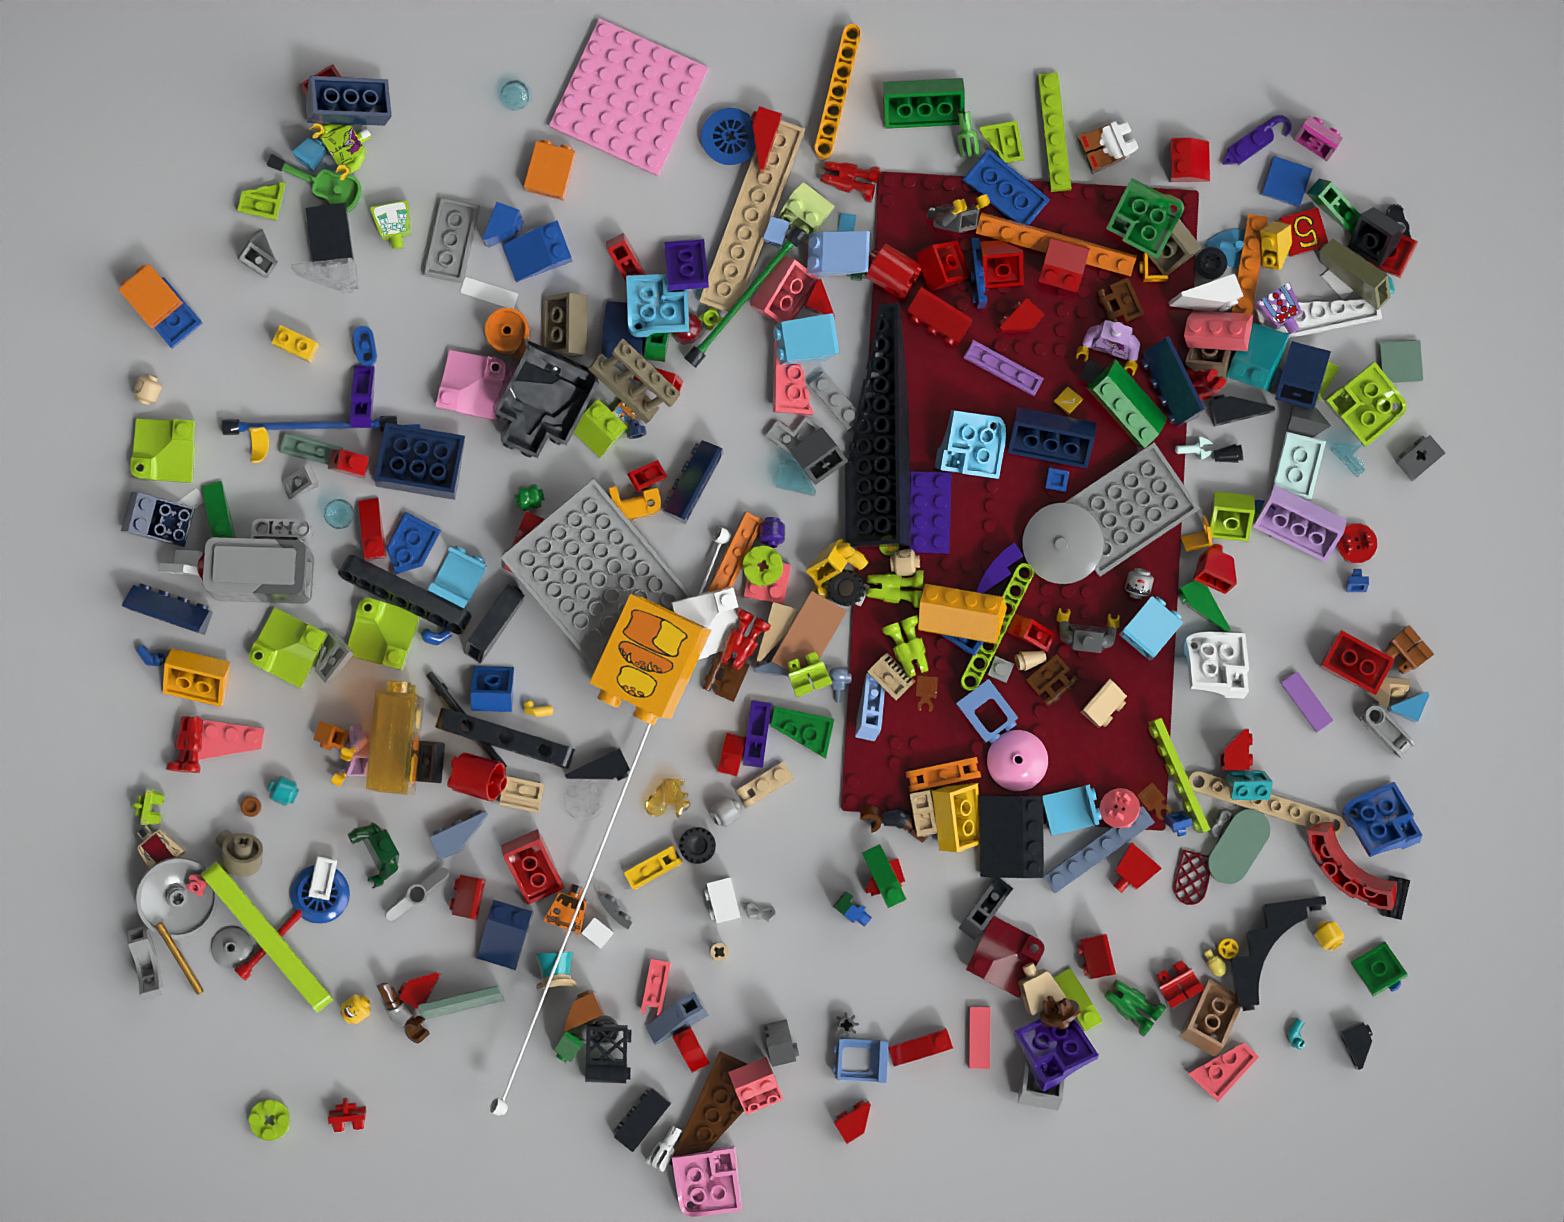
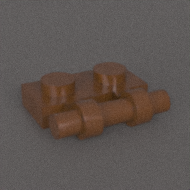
M1129 278L1110 285L1112 293L1106 295L1104 289L1097 291L1100 306L1103 305L1107 314L1105 316L1107 320L1118 322L1117 318L1122 316L1125 323L1144 315V311ZM1112 300L1116 301L1119 308L1115 312L1110 304Z
M718 652L716 658H713L711 662L712 667L709 674L704 678L705 683L702 689L710 692L712 685L718 687L716 695L734 702L750 665L744 663L740 670L732 668L735 658L732 657L729 663L725 664L720 661L723 653ZM720 668L725 670L721 681L715 679Z
M1056 654L1031 675L1026 682L1038 696L1045 691L1049 696L1043 702L1050 706L1053 702L1059 701V697L1067 690L1073 689V685L1079 680L1074 674L1067 679L1064 674L1070 669ZM1059 679L1062 685L1054 691L1050 686Z

